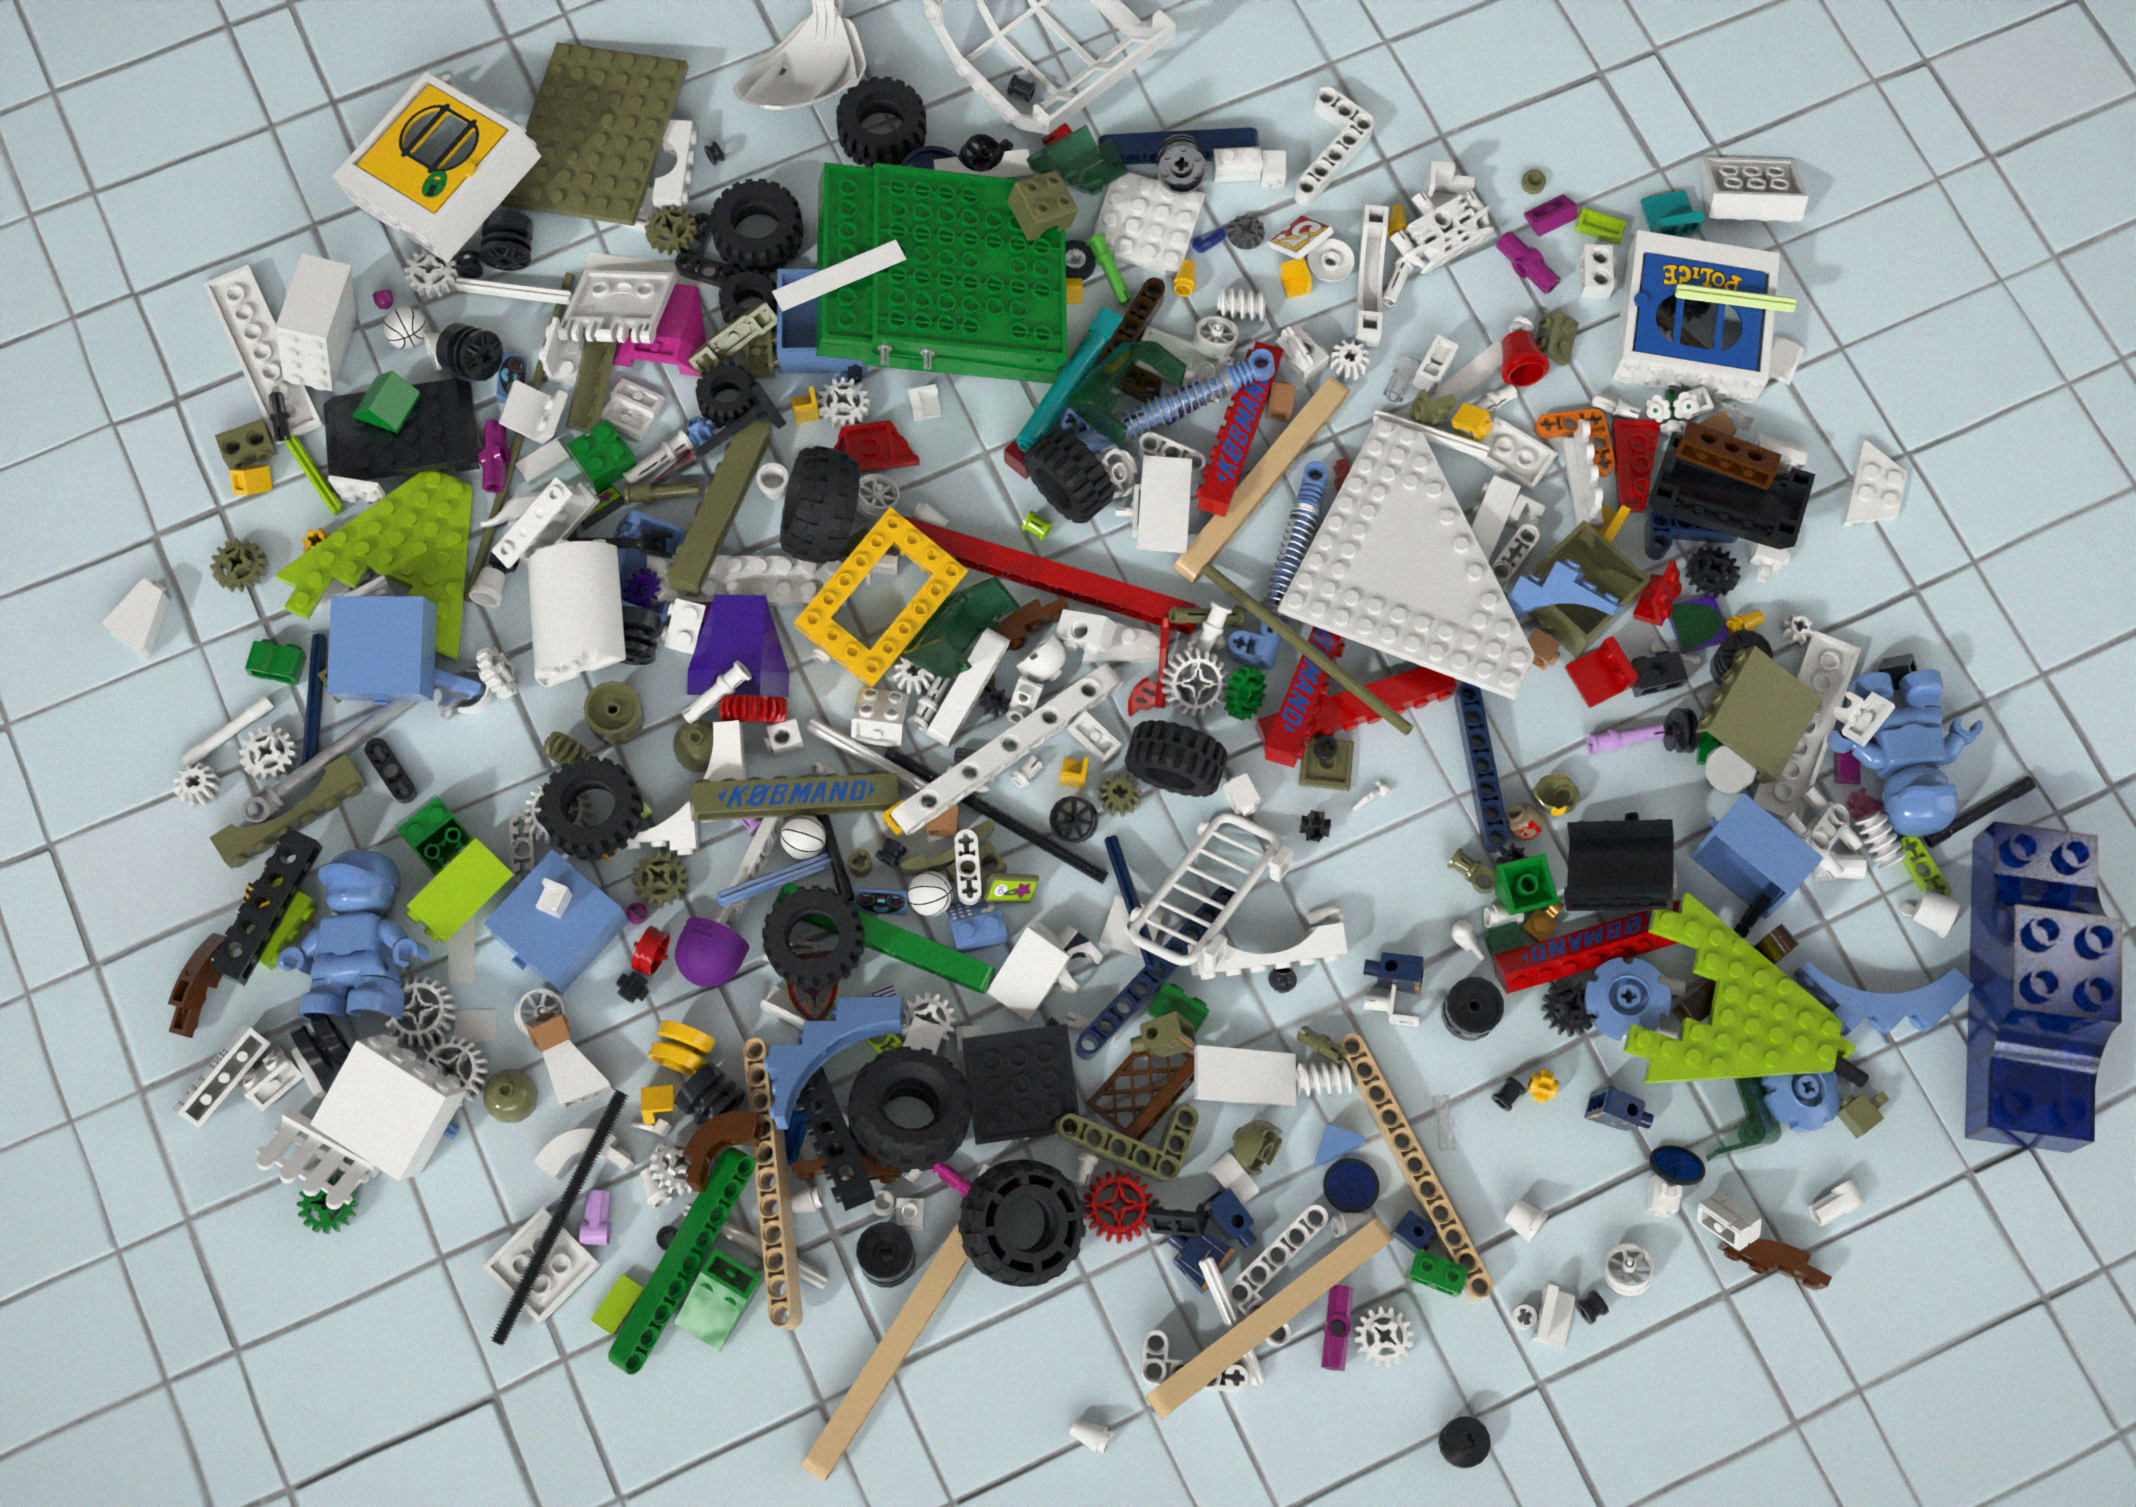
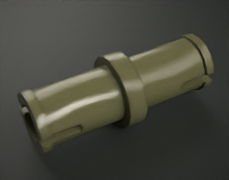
M1307 1026L1301 1027V1030L1306 1032V1034L1298 1031L1297 1040L1313 1048V1051L1318 1055H1325L1338 1064L1344 1061L1338 1057L1339 1055L1346 1058L1347 1049L1332 1042L1329 1036L1325 1034L1320 1035Z

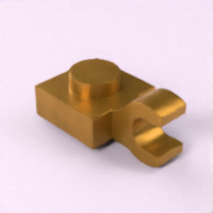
M1562 902L1551 905L1545 913L1537 909L1522 926L1521 930L1537 943L1546 940L1558 926L1553 919L1565 905Z

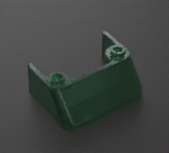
M1088 125L1077 129L1032 154L1026 160L1030 170L1039 174L1058 169L1066 186L1084 194H1090V196L1102 192V187L1128 174V170L1114 140L1110 139L1097 146Z
M1155 341L1121 342L1070 396L1069 405L1071 410L1120 449L1124 446L1128 427L1111 414L1117 403V398L1111 390L1141 360L1145 364L1152 366L1178 387L1183 383L1187 365Z
M996 576L957 591L942 603L903 650L902 654L909 662L943 679H953L960 673L971 669V664L962 654L978 634L987 628L994 630L1000 624L998 620L1003 615L1018 610L1020 605Z
M1761 1077L1734 1078L1747 1119L1738 1126L1737 1132L1740 1143L1716 1149L1706 1156L1707 1161L1770 1146L1780 1139L1782 1130L1779 1122L1772 1116L1764 1102L1763 1096L1767 1094V1089L1761 1085Z

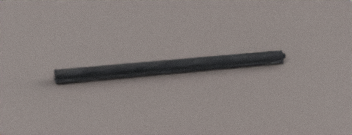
M894 746L887 748L885 758L887 757L888 760L893 763L895 762L898 766L903 767V769L908 770L928 783L940 777L938 776L939 773L936 774V771L933 773L934 770L930 771L931 768L928 770V767L925 768L926 765L922 766L923 763L919 765L920 762H914L915 759L911 760L912 757L909 759V756L906 757L907 754L903 755L904 752L902 754L901 751L898 752L899 749L896 751V748L892 749ZM969 794L960 801L985 815V817L992 818L999 825L1004 826V828L1006 827L1018 836L1026 839V841L1031 842V844L1062 860V862L1064 861L1067 865L1069 864L1076 870L1081 871V873L1095 879L1098 883L1103 884L1109 872L1106 873V870L1103 872V868L1101 870V867L1097 868L1098 865L1094 867L1095 864L1092 865V862L1089 864V861L1086 862L1087 859L1083 860L1084 857L1081 859V855L1078 857L1079 854L1075 856L1076 853L1072 854L1073 851L1070 852V849L1067 851V848L1064 849L1065 846L1061 847L1062 844L1059 846V843L1056 844V841L1053 843L1054 840L1050 841L1051 838L1048 839V836L1045 838V835L1042 836L1043 833L1039 835L1040 832L1037 833V830L1034 832V829L1031 830L1032 827L1028 828L1029 825L1027 827L1026 824L1023 825L1024 822H1017L1018 819L1015 820V817L1012 819L1013 816L1009 817L1010 814L1007 815V812L1004 814V811H998L999 808L996 809V806L993 808V805L990 806L991 803L987 804L988 801L986 803L985 800L982 801L983 798L979 800L980 797L976 798L977 795L974 797V794Z
M615 1089L616 1092L612 1095L611 1101H609L608 1107L604 1111V1117H601V1123H598L599 1126L595 1129L596 1132H593L594 1135L590 1138L591 1141L587 1144L588 1147L585 1148L587 1151H584L585 1154H582L584 1157H581L582 1160H579V1166H576L577 1169L573 1172L574 1175L570 1179L572 1182H568L570 1185H567L568 1188H565L567 1191H564L565 1194H562L563 1197L559 1200L560 1203L557 1204L559 1206L556 1207L558 1210H554L556 1213H553L554 1216H551V1222H548L549 1225L546 1226L548 1228L545 1229L547 1232H543L545 1235H542L543 1238H540V1244H537L539 1248H535L537 1250L534 1251L536 1254H532L534 1257H531L532 1260H529L530 1263L528 1265L530 1267L526 1266L528 1270H524L526 1273H523L524 1276H521L523 1279H520L521 1282H518L520 1286H516L518 1288L515 1289L517 1292H513L515 1295H512L513 1298H510L511 1301L508 1302L510 1304L507 1305L509 1308H505L507 1311H504L505 1314H502L503 1317L500 1318L502 1319V1321H499L501 1324H497L499 1327H496L497 1330H494L495 1333L492 1334L494 1337H491L493 1339L491 1341L504 1346V1341H507L506 1338L509 1337L508 1334L512 1331V1325H515L514 1322L517 1321L516 1318L520 1315L518 1312H521L520 1309H523L522 1306L525 1305L524 1302L526 1303V1299H528L526 1296H529L528 1293H531L530 1290H532V1286L534 1287L533 1284L536 1283L534 1280H537L536 1277H539V1271H542L541 1268L544 1267L543 1264L545 1262L543 1261H547L545 1258H548L547 1255H550V1249H553L552 1246L555 1245L553 1242H556V1240L554 1239H558L556 1236H559L558 1233H561V1227H564L563 1224L566 1223L567 1219L565 1217H569L567 1214H570L569 1211H572L570 1208H573L572 1205H575V1199H578L577 1196L580 1195L578 1192H581V1190L579 1189H583L581 1186H584L583 1183H586L584 1180H587L586 1177H589V1171H592L590 1167H594L592 1165L595 1164L593 1161H597L595 1158H598V1156L596 1155H600L598 1152H601L600 1149H603L601 1146H604L603 1143H606V1136L609 1137L607 1133H611L609 1131H612L610 1127H614L612 1125L615 1124L613 1121H617L615 1118H618V1116L616 1115H620L618 1112H621L620 1109H623L621 1106H624L623 1103H626L624 1100H627L626 1097H629L619 1090Z

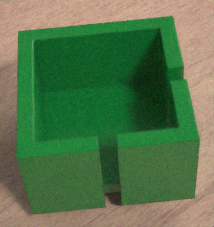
M608 419L590 429L588 437L584 433L566 444L571 459L596 493L601 492L623 478L622 473L637 464L634 454L623 439L620 438V435Z

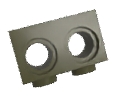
M263 418L215 435L222 458L229 470L244 467L256 461H265L271 458V456L278 454L269 428ZM263 440L261 444L255 445L257 441ZM240 448L236 453H231L234 449Z
M991 841L978 848L981 891H983V882L993 873H1007V865ZM965 861L961 864L960 868L964 873L969 874L975 870L976 866L971 861ZM986 861H992L996 864V867L992 870H986L982 867V864ZM955 862L946 867L947 876L958 891ZM971 882L967 884V891L962 893L972 898L973 893L977 891L972 890Z

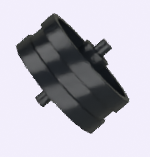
M976 134L971 136L961 147L958 156L968 169L981 172L978 168L986 166L991 153L993 154L999 143L993 137L986 134ZM972 143L978 144V150L972 145ZM967 149H968L973 155L967 156Z
M1068 796L1055 803L1050 812L1049 821L1052 831L1058 838L1067 842L1081 843L1094 835L1098 828L1099 817L1096 808L1091 802L1081 797ZM1077 801H1080L1086 806L1077 813ZM1068 802H1071V812L1063 808ZM1090 811L1091 821L1084 820L1083 815ZM1059 812L1065 815L1064 820L1058 821ZM1068 824L1067 830L1063 835L1059 826ZM1088 824L1090 826L1084 834L1080 826ZM1074 827L1079 838H1069Z

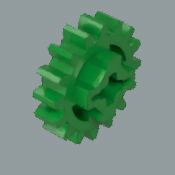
M1245 665V667L1239 666L1238 672L1233 670V678L1227 679L1229 686L1223 690L1227 693L1223 698V701L1227 702L1224 710L1229 711V716L1244 721L1245 719L1250 720L1252 714L1257 715V708L1263 706L1261 699L1266 697V694L1263 693V690L1267 687V684L1263 683L1266 677L1261 675L1262 670L1249 665Z
M337 1175L334 1181L333 1177H331L327 1183L335 1186L341 1176ZM320 1190L315 1197L307 1196L303 1191H300L299 1195L304 1199L296 1204L298 1207L303 1208L298 1213V1216L300 1218H307L303 1223L305 1226L310 1227L313 1225L312 1230L318 1233L322 1228L323 1233L329 1234L331 1228L336 1232H340L341 1223L347 1226L350 1225L347 1218L348 1216H356V1213L352 1211V1207L358 1206L359 1202L352 1200L349 1205L343 1203L338 1209H330L328 1207L326 1209L321 1205L326 1204L327 1193ZM354 1190L350 1196L355 1197L357 1192ZM311 1210L319 1212L320 1221L315 1219ZM342 1210L341 1214L337 1218H335V1216Z

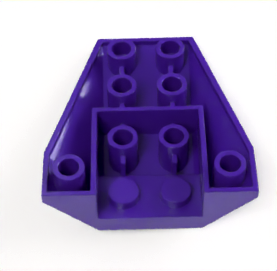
M714 595L688 667L687 695H702L716 683L719 675L727 673L734 667V662L739 661L748 669L752 678L741 683L735 689L736 692L730 695L789 698V670L766 596Z

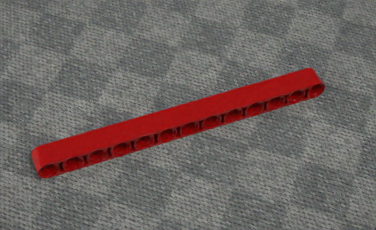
M903 516L966 568L1161 626L1162 618H1169V611L1173 607L1200 608L1191 602ZM1170 622L1171 630L1185 634H1193L1197 623Z

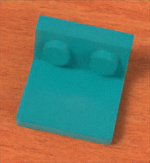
M1685 190L1646 197L1640 201L1650 232L1678 237L1699 232L1705 220L1703 210L1692 211Z

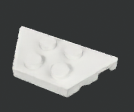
M1864 440L1861 444L1844 526H1851L1853 523L1865 522L1866 524L1877 520L1896 519L1899 514L1907 472L1867 440Z

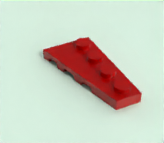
M1613 420L1611 425L1618 511L1624 505L1631 509L1629 513H1643L1647 502L1650 475L1653 469V459L1661 422L1656 420Z

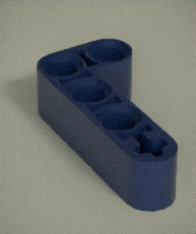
M1653 510L1645 523V553L1652 560H1660L1664 558L1670 549L1672 539L1734 543L1738 540V537L1667 517ZM1654 520L1660 521L1663 525H1657ZM1678 522L1685 523L1687 527H1682ZM1654 543L1661 544L1663 548L1656 547Z

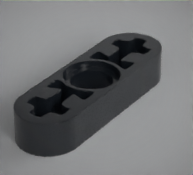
M381 738L369 740L365 745V754L393 797L402 804L413 801L416 797L417 789L388 744ZM376 746L381 748V752L386 759L381 761L378 755L374 753L373 748ZM388 765L397 766L398 770L394 776L387 777L384 775V769ZM401 781L404 787L408 788L407 795L404 796L400 793L401 791L396 782Z

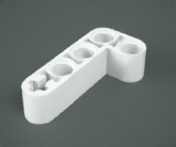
M1159 1330L1149 1332L1144 1338L1142 1347L1141 1377L1145 1383L1152 1386H1159L1174 1374L1175 1368L1183 1367L1190 1362L1187 1360L1168 1359V1338L1165 1333ZM1152 1337L1160 1338L1163 1342V1348L1159 1351L1150 1349L1148 1340ZM1154 1364L1160 1368L1161 1376L1159 1378L1152 1379L1147 1375L1146 1369L1149 1365ZM1233 1364L1225 1370L1223 1376L1230 1377L1234 1372H1238V1377L1242 1378L1243 1381H1240L1237 1386L1234 1385L1233 1380L1225 1379L1223 1385H1220L1222 1374L1216 1377L1215 1382L1207 1384L1201 1390L1239 1392L1248 1384L1249 1374L1243 1366Z

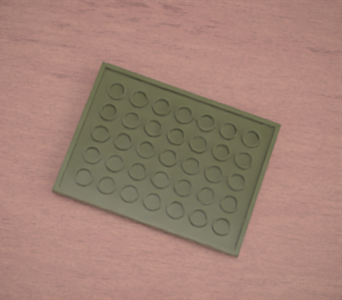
M556 42L525 128L527 130L525 134L537 144L536 149L541 157L501 202L502 206L635 226L663 144V137L672 118L689 68L687 61Z

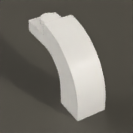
M574 1129L555 1137L540 1151L534 1162L540 1168L560 1180L570 1165L583 1157L582 1154H585L584 1151H587L585 1148L588 1147L587 1144L591 1141L590 1138L594 1135L593 1132H596L595 1129ZM607 1133L609 1137L606 1136V1143H603L604 1146H601L603 1149H600L601 1152H598L600 1155L597 1156L607 1159L629 1174L634 1167L632 1161L629 1160L632 1155L621 1147L615 1150L614 1148L619 1141L615 1136Z

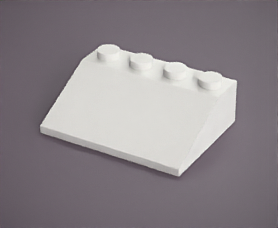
M1702 156L1704 206L1708 218L1722 220L1724 218L1737 219L1740 221L1747 219H1758L1761 221L1782 220L1785 222L1802 221L1808 194L1794 159Z

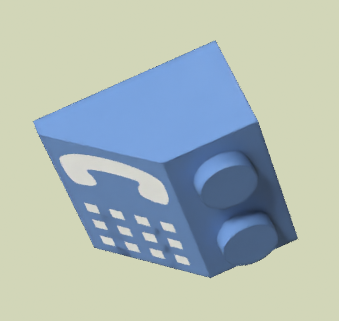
M981 896L979 902L974 905H966L960 901L952 903L946 910L956 951L965 954L1007 943L1008 935L998 902H986L984 896Z

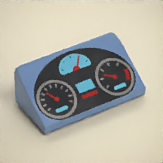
M503 352V360L498 370L496 395L499 403L506 402L512 383L515 380L525 384L527 358Z
M855 888V908L858 911L866 914L901 916L907 914L908 893L906 890Z

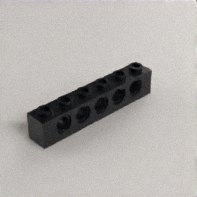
M288 828L287 832L280 836L275 853L266 860L264 872L260 879L253 883L250 891L251 895L247 902L240 906L235 923L225 932L222 946L211 957L210 968L215 973L240 985H246L323 849L316 839L291 828ZM296 855L292 863L286 864L289 856ZM283 878L279 886L273 887V882L276 879ZM270 901L269 906L265 910H259L263 902ZM252 924H256V929L252 933L246 934L247 928ZM243 947L242 954L238 957H233L234 951L237 948Z
M821 1066L809 1078L801 1090L796 1104L800 1114L806 1113L808 1120L804 1121L809 1137L815 1135L817 1142L813 1143L818 1159L824 1157L826 1164L822 1165V1169L827 1181L833 1180L835 1187L831 1188L836 1204L842 1202L845 1211L872 1201L876 1197L825 1071ZM811 1087H815L813 1091H806ZM819 1109H825L821 1113H815ZM827 1131H834L830 1135H824ZM836 1153H843L840 1157H833ZM852 1175L850 1179L842 1180L844 1176Z

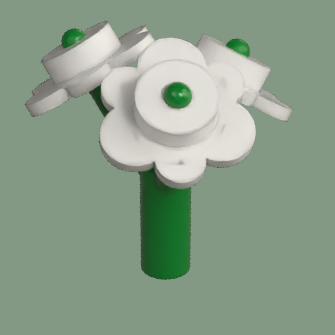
M1672 389L1665 392L1666 400L1660 394L1648 400L1647 406L1649 408L1646 413L1649 418H1655L1657 422L1670 418L1667 423L1660 425V432L1667 435L1672 433L1680 434L1686 426L1685 421L1675 420V417L1690 419L1692 414L1697 413L1699 410L1696 395L1681 392L1678 395V400H1675V391Z

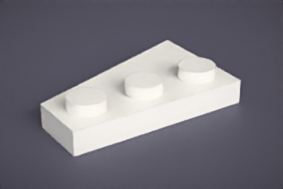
M1114 622L1117 626L1109 652L1099 651L1098 654H1091L1085 651L1082 659V665L1104 662V664L1126 661L1130 663L1159 662L1161 634Z

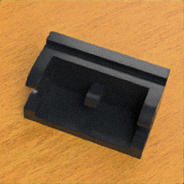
M1159 1199L1152 1200L1149 1210L1146 1212L1151 1233L1202 1238L1210 1217L1209 1211L1204 1210L1205 1203H1199L1196 1212L1182 1211V1209H1163V1207L1158 1206Z

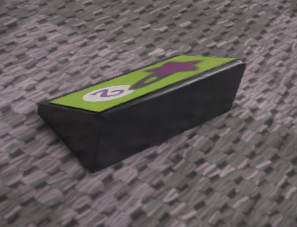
M612 484L595 495L600 502L580 523L584 531L625 505L623 496Z

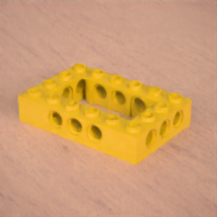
M890 507L798 616L793 626L867 687L873 688L961 582L968 570ZM893 545L900 551V555L907 556L920 567L919 570L922 573L925 571L931 577L871 650H869L831 618L836 615L844 601L854 593L859 583L870 574L880 558L885 556L889 547Z

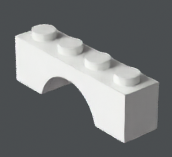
M674 119L669 121L662 145L664 153L672 156L677 163L671 172L665 176L655 178L652 200L654 210L662 212V206H665L666 210H668L674 204L675 209L678 210L679 207L689 204L687 185L692 184L690 165L695 163L693 145L698 143V131H694L693 121Z
M1028 149L1005 151L1001 162L996 167L982 172L968 169L960 162L958 157L934 160V170L1019 180L1032 178Z

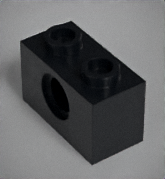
M1666 650L1650 658L1640 656L1634 658L1630 663L1639 677L1632 687L1635 698L1683 687L1688 680L1679 651L1670 653L1669 650ZM1651 669H1657L1661 676L1655 675Z

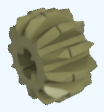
M552 732L545 740V745L542 748L545 756L560 765L566 762L571 765L575 763L574 759L582 757L585 761V757L588 754L585 746L561 732Z
M1116 773L1114 780L1107 776L1105 778L1106 784H1101L1099 787L1102 793L1098 795V800L1104 802L1102 809L1106 810L1111 807L1110 815L1112 816L1115 815L1116 811H1120V816L1124 817L1125 809L1133 813L1135 810L1134 805H1140L1141 800L1138 797L1142 791L1136 788L1138 784L1136 780L1129 782L1128 774L1124 776V779H1120L1119 773ZM1116 792H1121V795H1123L1124 797L1119 798Z

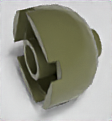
M696 720L692 724L687 722L675 734L673 740L674 754L678 762L685 769L693 772L707 771L713 748V724L704 720Z
M514 1069L501 1070L492 1075L485 1084L483 1091L484 1105L489 1114L499 1122H521L529 1117L536 1108L538 1091L531 1077L524 1072Z
M1254 1120L1243 1127H1239L1232 1138L1234 1141V1158L1245 1170L1255 1176L1261 1174L1264 1171L1260 1168L1265 1162L1267 1165H1270L1279 1151L1282 1139L1278 1137V1134L1282 1133V1130L1264 1120Z

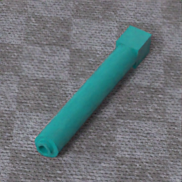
M1105 307L1101 308L1089 326L1087 335L1017 435L1016 442L1022 451L1025 452L1032 444L1053 428L1097 363L1100 354L1123 320L1122 316Z

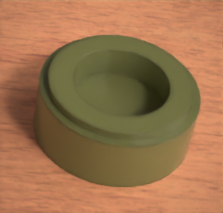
M1538 170L1527 171L1521 181L1523 190L1529 194H1539L1546 184L1545 175Z

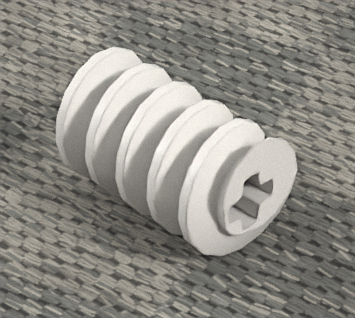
M1220 287L1216 314L1220 310L1222 317L1225 318L1228 311H1230L1232 319H1235L1237 313L1240 312L1241 320H1244L1247 313H1249L1251 321H1254L1256 315L1259 314L1260 322L1264 321L1266 297H1263L1262 291H1258L1256 297H1254L1252 290H1249L1247 295L1244 296L1243 289H1239L1237 295H1235L1233 288H1230L1228 293L1225 294L1224 287Z
M1882 811L1870 813L1855 822V825H1864L1859 834L1869 835L1863 842L1864 844H1873L1867 851L1868 853L1877 852L1878 855L1872 861L1882 863L1878 868L1890 866L1906 856L1905 851L1899 850L1902 846L1900 841H1894L1897 838V834L1889 832L1893 825L1885 823L1889 817L1887 814H1880Z
M1331 1061L1328 1069L1325 1062H1320L1318 1069L1313 1062H1310L1307 1070L1303 1063L1298 1064L1296 1070L1298 1097L1300 1096L1301 1089H1304L1306 1095L1310 1096L1312 1088H1315L1318 1096L1321 1095L1322 1088H1325L1327 1094L1331 1095L1333 1087H1336L1338 1094H1342L1343 1087L1345 1086L1349 1094L1352 1093L1351 1071L1346 1061L1340 1063L1339 1067H1337L1335 1061Z

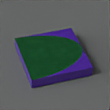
M1713 595L1673 605L1669 621L1682 654L1720 645L1729 636Z

